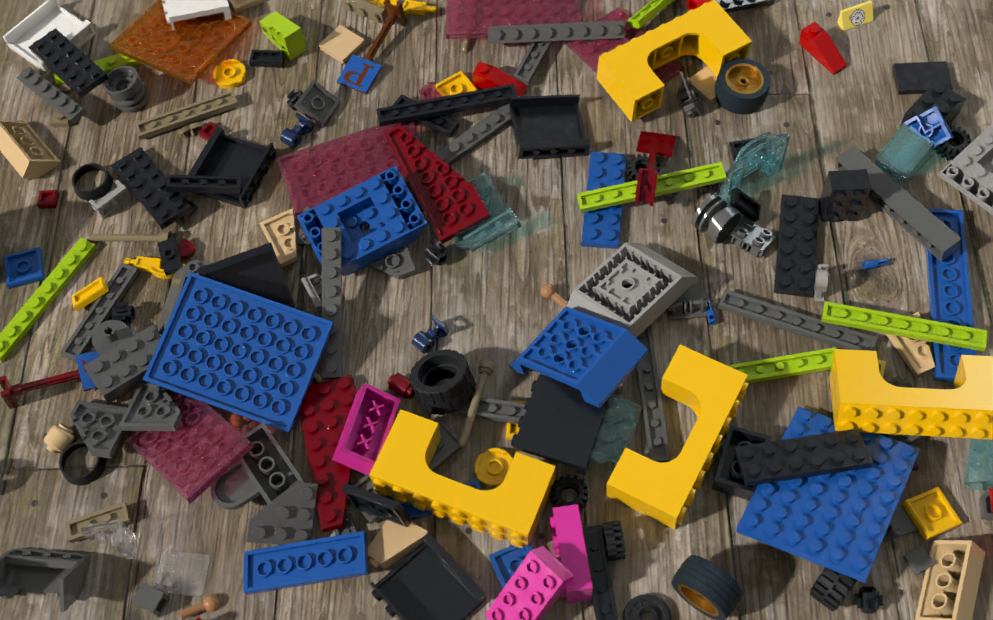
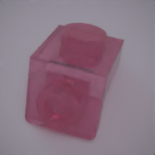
M434 82L424 85L419 90L421 101L443 97L436 90Z

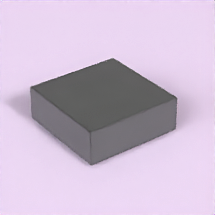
M923 546L903 556V559L915 576L935 565Z

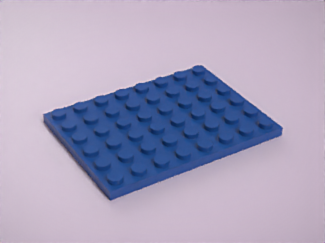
M189 272L143 380L253 421L264 422L267 426L290 434L334 327V322Z
M798 406L781 440L838 431H835L833 418ZM860 432L873 462L871 468L759 484L737 525L736 532L866 583L915 465L920 448L877 433Z

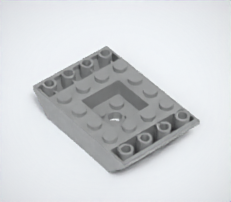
M993 123L938 173L940 178L992 215Z
M625 242L572 291L567 307L628 329L637 338L698 280V277L642 243ZM630 284H632L631 287H629V288H624V285H630Z

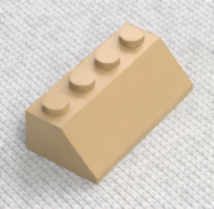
M0 120V151L22 178H39L60 164V160L26 121Z
M932 540L929 556L935 565L925 571L915 620H972L985 552L972 540Z

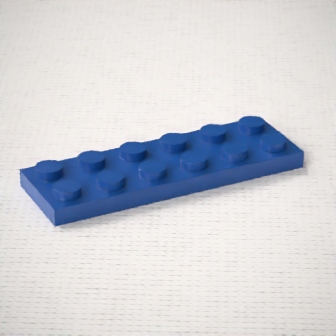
M591 152L587 191L624 183L626 154ZM622 204L584 212L581 246L619 249Z
M365 531L244 551L243 593L246 595L368 575L367 533Z

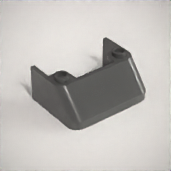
M193 260L175 272L158 324V332L161 335L164 332L189 272L199 275L197 269L212 262Z
M23 548L8 550L0 556V597L10 599L20 591L57 593V599L60 601V612H65L80 597L88 566V555L84 553Z

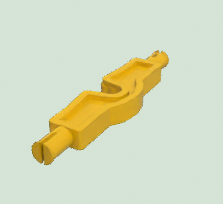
M364 0L385 9L383 4L385 0ZM390 0L391 4L396 6L398 1ZM405 0L402 6L405 16L409 14L426 15V12H437V6H427L426 2Z
M137 256L136 259L126 257L124 260L125 264L134 266L139 271L152 273L157 278L170 279L174 277V274L165 275L160 258Z

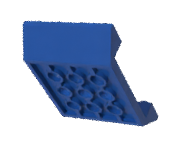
M566 306L509 367L523 375L529 369H532L580 390L585 402L600 408L649 351L628 329Z

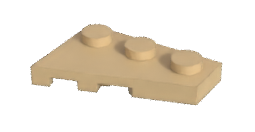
M293 208L260 222L259 224L268 242L272 243L281 268L298 261Z
M919 312L910 315V317L921 318ZM886 334L915 378L934 370L935 364L926 341Z

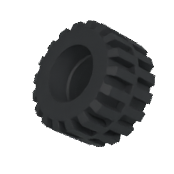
M825 567L811 587L810 596L829 610L835 611L858 580Z

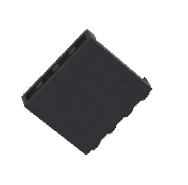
M580 94L511 97L509 112L518 159L588 156L591 143L590 139H586L578 104Z
M216 127L188 175L241 177L240 194H196L245 209L248 203L252 201L256 189L260 187L261 180L267 174L271 162L275 160L276 151L271 142L268 147L227 136L223 128Z
M271 242L197 269L200 276L292 308L295 307Z
M539 374L537 381L534 380L531 386L532 396L527 398L525 402V415L520 416L518 434H514L511 441L514 454L519 450L577 468L578 474L586 475L610 397L599 408L585 402L580 390L551 377Z
M429 532L422 538L423 543L378 583H370L373 589L371 594L378 602L382 600L387 605L385 610L392 618L396 616L399 620H465L486 600L483 590Z

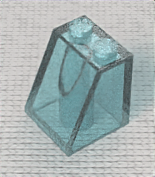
M903 123L877 154L875 162L882 171L885 172L887 170L890 172L892 178L900 182L902 180L907 183L935 154L934 143Z

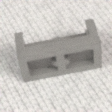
M118 180L115 181L116 188L95 203L92 199L88 201L91 204L90 206L103 219L132 198L127 188Z
M315 273L302 278L301 281L320 317L322 316V277H320L319 273Z

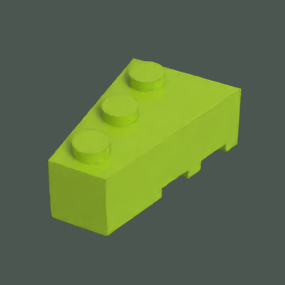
M275 11L259 21L263 33L280 50H284L286 56L291 61L307 51L305 44L307 41L302 34L301 27Z

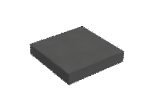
M313 79L294 107L322 128L341 101Z

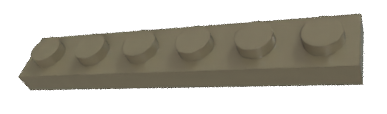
M230 90L134 124L139 139L143 140L239 107L234 91Z

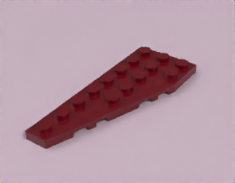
M398 125L384 133L442 244L491 218L475 187L468 183L459 173L457 174L436 154L428 150L425 145L417 141L402 126Z
M352 375L309 386L299 411L312 482L318 484L316 503L323 533L342 528L345 522L347 496L342 488L345 483L350 484L352 468L332 460L356 396Z

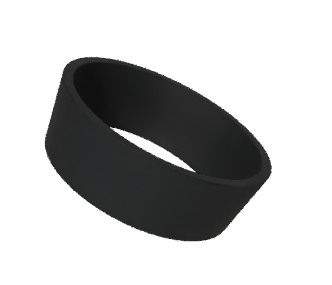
M88 163L79 167L74 172L72 184L79 198L90 201L91 199L97 200L105 196L112 187L113 179L102 165ZM93 170L105 172V179L99 187L89 191H83L76 187L78 180L85 173Z
M78 441L69 445L62 452L59 460V467L65 479L69 483L78 486L94 482L103 473L106 465V458L97 457L95 466L87 474L73 477L65 473L64 465L68 456L76 449L85 447L84 441Z

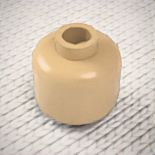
M62 423L53 425L44 438V442L48 445L46 449L54 454H57L58 451L63 452L75 440L74 430Z

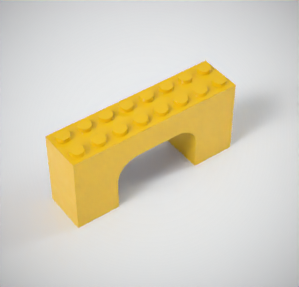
M712 0L680 17L674 18L666 24H661L654 30L647 31L645 34L617 46L609 52L603 53L599 56L596 79L628 119L633 122L661 107L665 85L653 70L681 56L692 55L700 58L717 77L721 68L727 62L741 58L747 59L752 41L715 0Z
M679 345L662 377L661 394L689 406L695 412L697 421L680 454L672 461L664 463L655 462L625 448L607 482V497L674 530L677 524L682 525L686 516V506L690 507L692 505L696 490L700 488L705 472L709 470L713 462V456L715 453L717 454L721 446V440L723 436H726L729 424L735 418L738 406L747 393L746 390L749 383L746 380L748 375Z
M834 349L829 379L835 431L859 428L860 432L993 439V356L961 355L953 383L954 389L947 390L906 388L891 385L880 375L877 351Z
M400 409L369 474L375 492L382 496L387 494L393 496L396 501L401 503L409 502L415 508L422 511L425 509L430 510L437 517H448L455 524L469 525L476 532H487L494 539L500 541L503 539L508 540L515 547L527 548L551 492L552 484H554L556 466L516 452L504 481L497 488L488 491L475 489L430 470V462L441 440L439 423Z

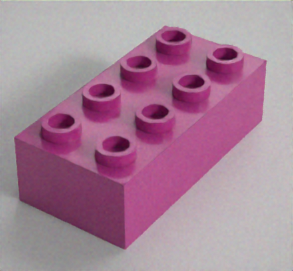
M364 383L356 393L332 460L369 476L391 430L401 399Z
M578 504L552 508L553 515L549 516V525L553 538L554 556L558 555L559 557L556 558L575 575L562 592L561 598L565 597L566 604L592 600L593 588Z
M544 546L533 549L526 556L484 616L488 620H542L575 575Z

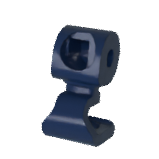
M298 113L295 116L299 120V127L294 125L293 129L286 128L280 136V140L291 148L297 147L301 142L300 134L305 135L313 129L310 120Z
M435 316L431 318L434 321L433 330L429 328L427 332L420 331L412 339V344L423 354L429 352L434 347V339L445 337L449 333L447 326Z

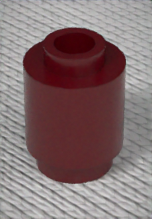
M399 372L390 376L387 382L389 385L388 389L404 399H412L415 392L411 386L410 379Z

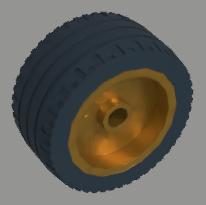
M741 58L727 62L717 76L715 84L717 102L721 107L735 114L743 115L755 112L762 107L770 89L769 73L761 64L753 60Z
M690 555L682 563L671 581L675 591L688 604L714 620H726L743 595L740 586L729 574L716 564L696 555Z

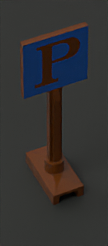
M390 0L383 2L388 14L385 24L365 58L352 54L337 80L338 84L364 94L368 93L382 68V65L372 62V59L392 25L398 24L405 27L407 23L401 2H397L396 6L391 4Z

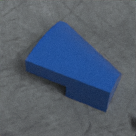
M937 106L902 123L903 127L923 138L934 147L954 139Z

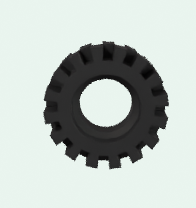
M951 126L950 129L954 136L952 141L958 143L959 146H952L946 142L934 147V150H937V154L941 153V158L946 156V160L954 159L971 143L970 135L966 134L967 131L965 129L961 131L959 126L958 129H955V126Z
M644 153L643 156L637 154V158L633 156L632 160H629L627 165V178L629 182L638 180L637 169L647 168L649 157H646L647 154ZM656 160L654 170H658L659 173L660 163Z
M568 474L567 478L560 476L559 481L557 479L554 481V485L552 484L551 503H553L554 508L578 504L580 513L582 508L586 507L588 490L586 483L583 484L581 478L578 480L575 475L571 478L570 474ZM567 488L574 489L578 496L574 501L567 502L561 497L563 490Z
M620 520L603 522L602 529L608 561L626 559Z

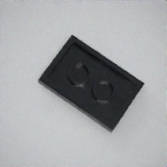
M946 61L894 63L892 66L898 95L923 94L934 81L953 90Z
M347 483L342 488L356 509L404 527H409L412 520L398 501Z

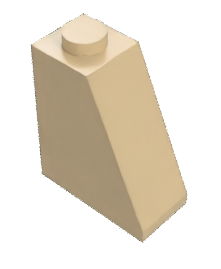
M386 520L367 548L368 563L375 568L380 566L384 570L419 547L423 543L422 538L428 531L413 522L410 523L409 527H404Z

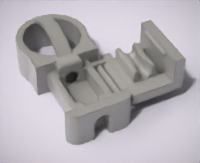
M818 264V269H816L814 302H824V292L827 291V286L831 281L830 274L828 273V264Z

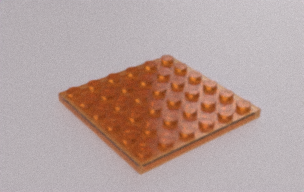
M158 0L110 44V48L117 53L192 85L252 26V22L250 19L231 12L232 19L225 20L224 13L221 12L173 22L175 30H172L171 24H167L162 0Z

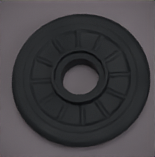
M650 594L638 595L631 599L626 605L623 614V620H642L641 616L646 612L652 614L654 620H672L667 604L659 597Z

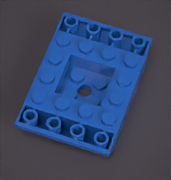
M396 166L297 216L321 266L322 228L341 227L342 276L350 275L366 267L369 263L375 262L402 248L404 245L414 242L428 225ZM365 224H369V225H370V228H369L368 230H366V231H362V230H361V227H362L363 225H365Z

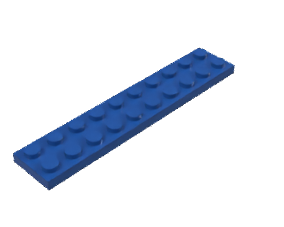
M930 209L934 216L943 220L946 226L952 231L957 232L961 238L959 249L942 262L925 248L930 320L974 328L963 210ZM932 342L935 380L954 382L961 355H976V350Z

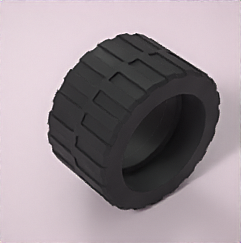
M450 349L437 350L423 356L415 363L409 377L420 406L426 412L434 415L451 414L462 409L473 398L476 389L475 380L466 358L461 353H458V351ZM452 378L449 382L443 385L433 386L440 380Z

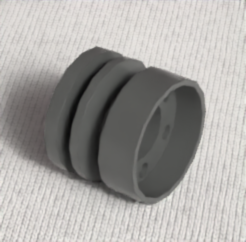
M120 66L107 74L109 79L103 82V87L119 110L123 112L136 111L148 101L149 90L133 67Z
M717 194L709 196L699 206L692 218L691 224L698 228L701 233L707 231L706 236L715 244H720L730 236L729 233L739 224L742 214L733 206L726 207V201L724 199L721 200Z

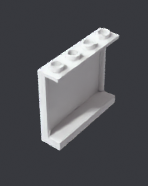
M47 0L7 32L3 38L10 49L48 75L51 70L28 48L30 45L56 28L79 49L96 32L88 20L83 22L57 5L55 0Z
M162 0L167 24H171L172 30H175L173 23L175 21L221 12L224 13L225 20L232 19L228 0Z

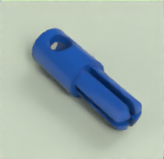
M885 258L863 261L862 268L866 270L889 265L890 262L886 261L890 260Z
M708 299L710 307L709 310L707 304L709 325L717 324L715 311L713 310L711 300Z

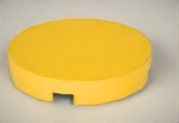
M235 59L224 60L220 62L219 66L214 68V81L223 89L236 88L242 85L247 78L245 65Z
M490 448L480 454L475 462V474L479 482L486 487L497 488L504 481L513 459L510 454L500 448Z

